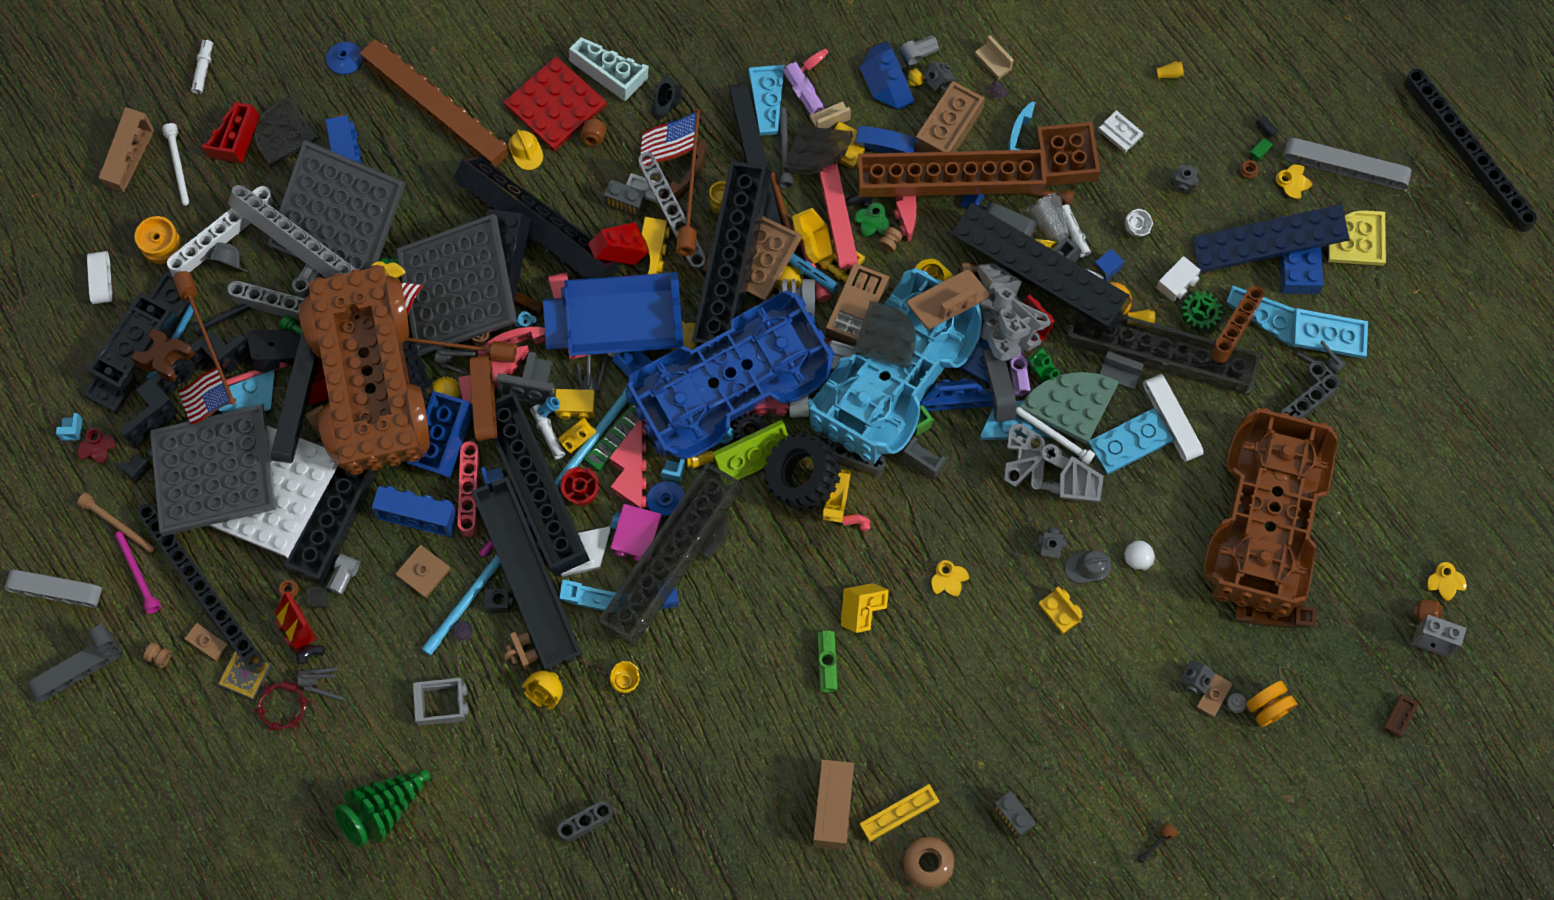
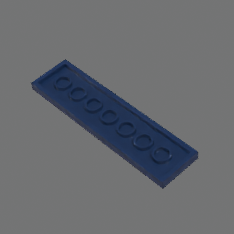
M1342 204L1193 237L1198 268L1201 270L1200 273L1350 241Z

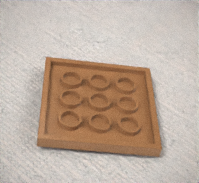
M762 216L746 292L764 301L769 299L803 237L801 234ZM710 256L702 268L705 272H707Z

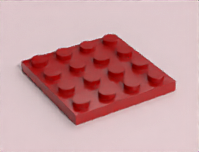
M556 56L504 101V105L555 151L583 127L586 120L592 119L607 105V102Z

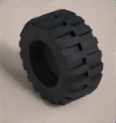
M797 433L796 436L791 434L787 436V440L781 439L778 442L779 445L777 447L774 446L771 449V455L766 458L768 463L767 466H764V472L766 473L764 481L768 484V491L776 500L796 510H812L813 506L816 508L822 506V502H827L831 498L829 495L832 492L835 493L837 489L835 487L836 483L840 481L838 473H841V466L837 464L840 460L835 455L834 449L810 434ZM812 456L814 468L810 479L802 486L793 488L791 474L794 466L801 459Z

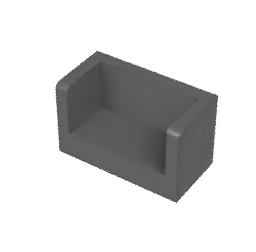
M914 437L905 448L903 459L932 479H935L944 467L946 457L938 458L917 444L918 439Z

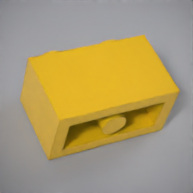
M556 389L555 397L560 402L559 409L555 411L556 417L564 420L571 417L580 420L583 417L586 420L594 418L596 398L594 390Z

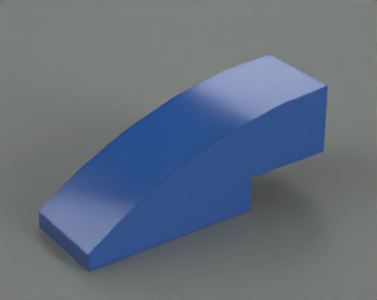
M859 126L855 144L878 153H913L916 138L890 130Z

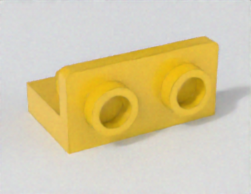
M1058 586L1051 594L1041 600L1038 605L1063 635L1078 624L1083 616L1079 606L1073 605L1069 600L1070 596L1066 590H1061Z

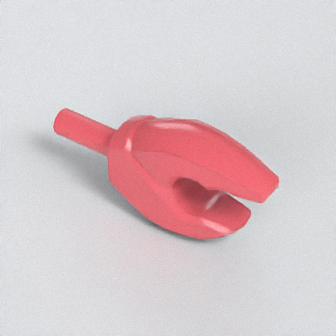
M823 49L803 63L804 66L800 68L803 72L806 69L809 71L828 54V50Z

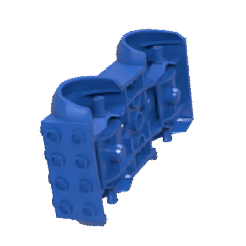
M784 291L731 320V329L693 350L682 346L629 375L625 396L630 405H635V414L639 421H644V429L649 438L653 437L654 447L658 454L662 453L664 458L671 454L681 459L698 456L713 448L725 437L732 420L771 399L783 404L796 402L813 393L826 381L831 371L835 353L830 345H826L822 330L816 328L814 324L816 321L812 313L806 311V304L801 296L798 297L796 292ZM748 359L753 363L750 370L742 368L741 363L743 360ZM729 368L734 369L736 375L733 378H728L725 375V371ZM710 378L718 379L719 386L717 388H710L708 386Z

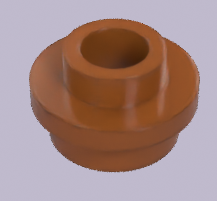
M1249 160L1241 164L1240 173L1243 177L1251 179L1258 174L1259 169L1254 161Z
M293 580L283 581L278 588L280 596L283 597L285 590L291 587L292 591L290 594L294 598L298 593V585Z

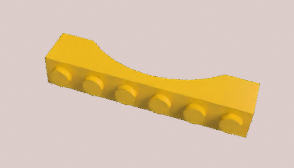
M645 217L642 237L646 242L650 256L648 274H659L663 270L664 262L661 259L662 255H666L667 244H665L666 238L669 239L671 230L668 227L667 220Z

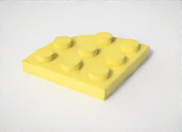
M1355 211L1345 215L1350 241L1328 245V262L1384 266L1386 263L1385 212Z

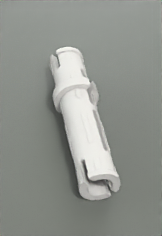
M205 40L201 41L200 52L196 57L197 66L191 92L195 94L203 93L213 42L206 40V43Z
M1068 204L1061 206L1058 211L1070 233L1071 241L1080 248V258H1084L1091 254L1085 241L1086 237L1080 231Z
M541 404L535 405L530 409V412L537 423L536 427L542 432L554 459H560L565 455V452L550 425L551 421L547 417H541L544 411L538 414L537 409Z

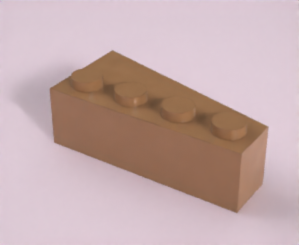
M125 107L105 163L99 173V179L103 186L124 193L154 132V128L145 113Z

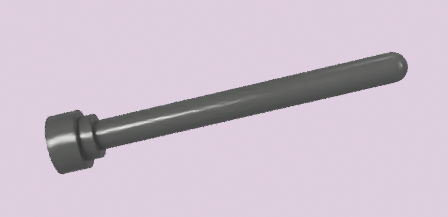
M781 107L780 141L782 174L778 178V186L780 188H791L793 186V177L789 173L787 109Z

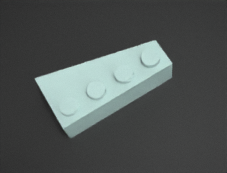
M582 37L569 48V61L623 101H626L648 79L649 66L637 64L631 58H623L612 50L610 52L602 49V46Z

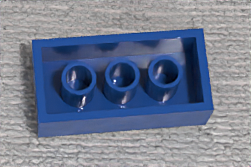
M348 115L326 119L331 151L362 163L360 159L361 151L357 142L358 134L357 130H355L354 122H350Z
M1321 247L1279 256L1281 294H1319L1323 287Z
M433 391L426 409L430 448L424 454L425 457H421L420 460L415 462L408 461V464L450 478L473 414L472 403Z
M387 485L385 487L378 486L371 507L378 520L450 538L458 519L454 505L448 500L442 499L437 501L428 495H422L421 497L411 491L404 490L401 492Z

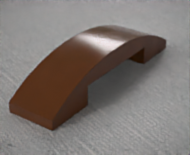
M701 139L697 145L694 183L697 181L705 163L706 142L704 139ZM691 168L680 184L673 181L670 184L676 200L689 190ZM665 191V193L663 194V199H666L669 196L668 192Z
M1236 605V621L1270 627H1316L1317 607L1298 605L1294 607L1289 617H1279L1273 612L1257 611L1254 607Z

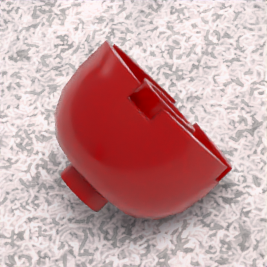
M574 467L563 475L561 492L565 500L570 504L586 506L597 498L599 480L596 474L589 468Z

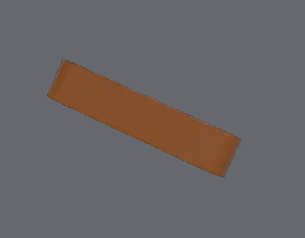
M1251 286L1247 290L1223 329L1212 351V358L1216 362L1223 363L1228 360L1253 319L1264 297V291L1261 287Z
M490 355L470 358V375L475 437L477 441L497 438L492 361Z

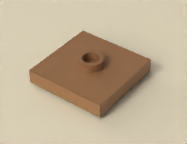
M420 545L395 575L424 598H427L451 568Z

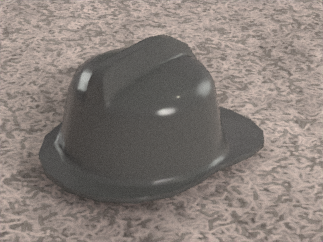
M216 243L210 258H205L226 263L249 272L240 267V253L231 244Z
M1096 550L1074 554L1065 564L1067 577L1077 583L1104 579L1111 571L1109 557L1105 553Z

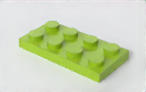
M782 420L712 452L723 483L726 486L767 466L766 458L771 455V449L774 446L777 447L781 439L787 440L788 433Z

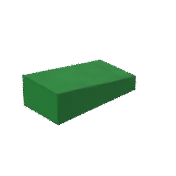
M1263 138L1249 155L1259 161L1273 144Z

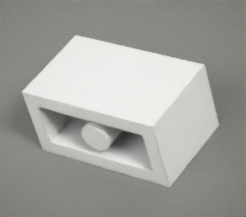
M1183 256L1159 280L1157 289L1172 302L1177 298L1181 299L1187 293L1186 289L1190 285L1193 287L1200 278L1198 276L1201 270Z

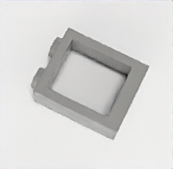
M1428 614L1416 627L1411 645L1450 658L1462 646L1467 628Z
M461 678L413 683L415 722L418 726L466 721L465 715L469 714L468 703H464V696L467 695L466 683L463 684ZM457 688L459 714L434 717L425 716L424 691Z

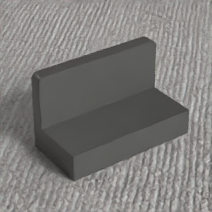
M1108 351L1100 375L1120 381L1118 385L1134 390L1144 364Z
M529 352L522 378L548 383L552 361L538 359L536 353Z

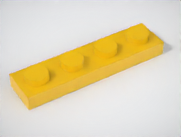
M929 784L861 822L860 827L869 842L935 806L940 801Z

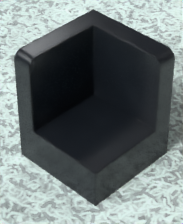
M137 454L128 464L123 460L118 467L137 483L150 470L152 465L146 458L144 459Z

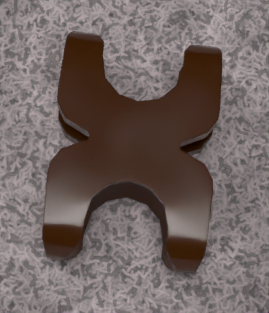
M151 329L147 336L150 337L153 343L152 348L145 352L134 351L130 358L139 368L147 372L157 371L160 378L174 382L178 375L175 374L172 368L173 363L179 359L190 360L195 353L188 344L178 339H171L169 341L165 333Z

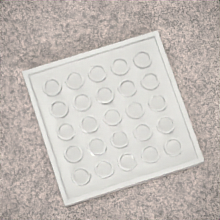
M266 425L276 510L208 526L288 558L338 466L329 457L324 447L299 438L292 464L272 461L271 451L277 429Z

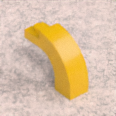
M841 469V473H838L840 481L836 483L835 487L837 489L835 493L832 492L829 495L831 498L825 504L823 520L840 523L843 521L851 471Z

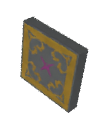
M234 651L218 682V686L255 701L272 665L265 661L263 671L253 673L247 668L237 652ZM259 659L253 660L251 666L257 665Z

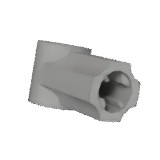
M932 35L917 42L908 41L900 47V50L908 65H914L922 57L939 51V46L936 38Z
M308 264L305 265L299 277L295 278L292 282V287L297 297H307L310 294L308 282H312L316 277L320 276V273Z
M340 554L335 562V570L326 588L333 593L342 595L350 578L354 577L357 573L360 561Z

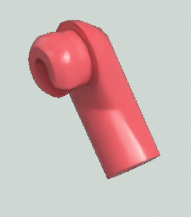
M860 514L843 516L842 521L844 526L858 524L862 531H868L871 524L868 518Z

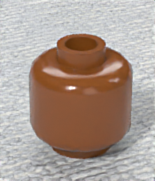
M599 119L586 120L581 131V139L589 146L600 145L605 137L606 125Z
M1421 599L1418 605H1414L1413 617H1417L1418 623L1428 614L1442 619L1443 606L1437 600Z

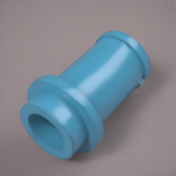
M548 397L545 403L538 407L537 412L540 414L544 411L541 417H547L552 411L559 409L560 402L556 397Z

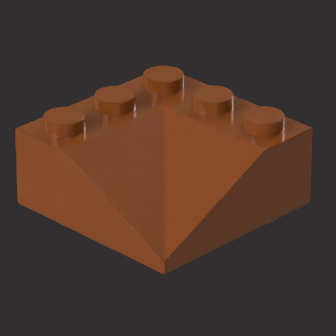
M1092 122L1037 127L1035 139L1037 150L1044 149L1046 186L1098 181L1100 166Z

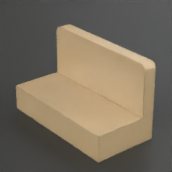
M989 35L986 44L975 51L974 55L999 80L1012 70L1013 58Z
M840 102L810 115V120L816 132L820 133L836 126L838 122L844 123L850 120L851 109L850 107L846 108L844 103Z

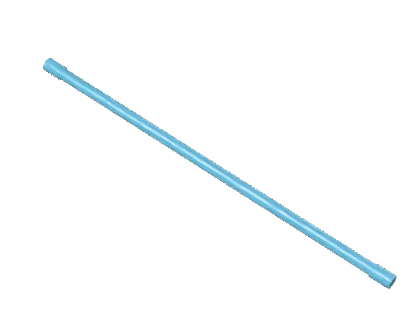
M627 387L595 428L596 433L582 444L557 476L555 483L558 489L561 488L563 475L581 463L627 404L628 400L625 396ZM526 516L525 519H526L527 524H528V526H529V528H530V527H531V524H530V522H529L528 517ZM497 555L488 564L438 630L421 648L429 656L433 654L448 631L499 568L500 563Z

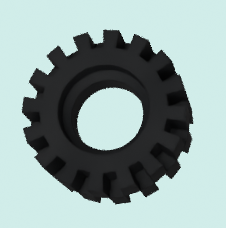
M746 413V416L742 415L740 419L737 418L733 426L735 441L746 437L743 429L748 425L755 426L758 431L767 427L765 419L762 420V416H756V413H752V415Z

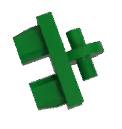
M1038 347L1036 353L1027 359L1029 368L1035 371L1041 383L1049 379L1053 381L1060 375L1058 369L1051 362L1052 359L1042 347Z

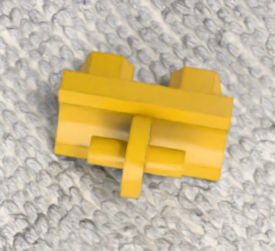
M583 417L563 433L558 440L568 452L572 453L592 437L596 430Z

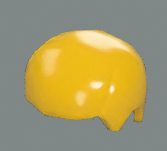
M630 661L617 663L610 673L611 685L619 693H629L635 690L640 680L638 667Z

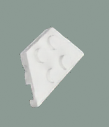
M610 526L578 533L590 561L560 574L562 577L601 568L602 558L611 533ZM537 542L538 548L541 549L539 542Z

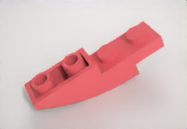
M895 196L897 202L896 208L893 210L894 216L901 223L900 232L909 242L912 239L916 221V196Z

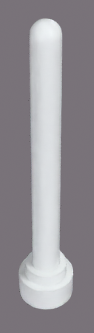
M169 123L162 126V131L169 141L181 202L184 206H187L189 199L176 143L177 125Z
M1016 407L1017 415L1078 455L1079 459L1082 460L1081 462L1087 466L1095 456L1094 452L1090 449H1081L1022 408Z

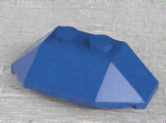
M888 41L870 48L860 69L873 99L892 106L897 110L915 103L906 78Z
M967 378L953 382L942 380L936 383L920 401V406L923 405L927 411L993 407V397L991 392L975 380Z

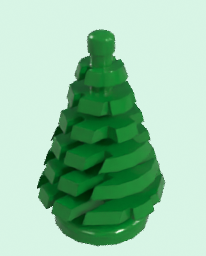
M423 769L417 775L413 772L405 774L404 777L397 775L392 780L388 778L378 783L371 782L368 784V787L362 785L345 791L343 798L346 801V805L341 803L333 809L334 817L344 835L359 848L366 845L367 839L371 841L375 839V843H381L385 839L386 834L391 832L393 825L399 821L401 813H405L408 809V803L411 804L415 800V793L419 794L423 789L422 783L430 779V773L428 770Z

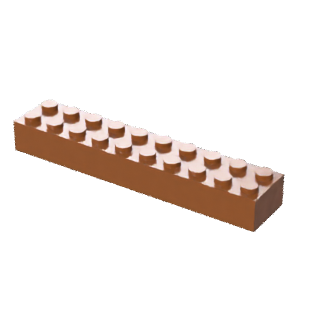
M1044 149L858 154L857 158L859 197L1044 193L1047 184Z

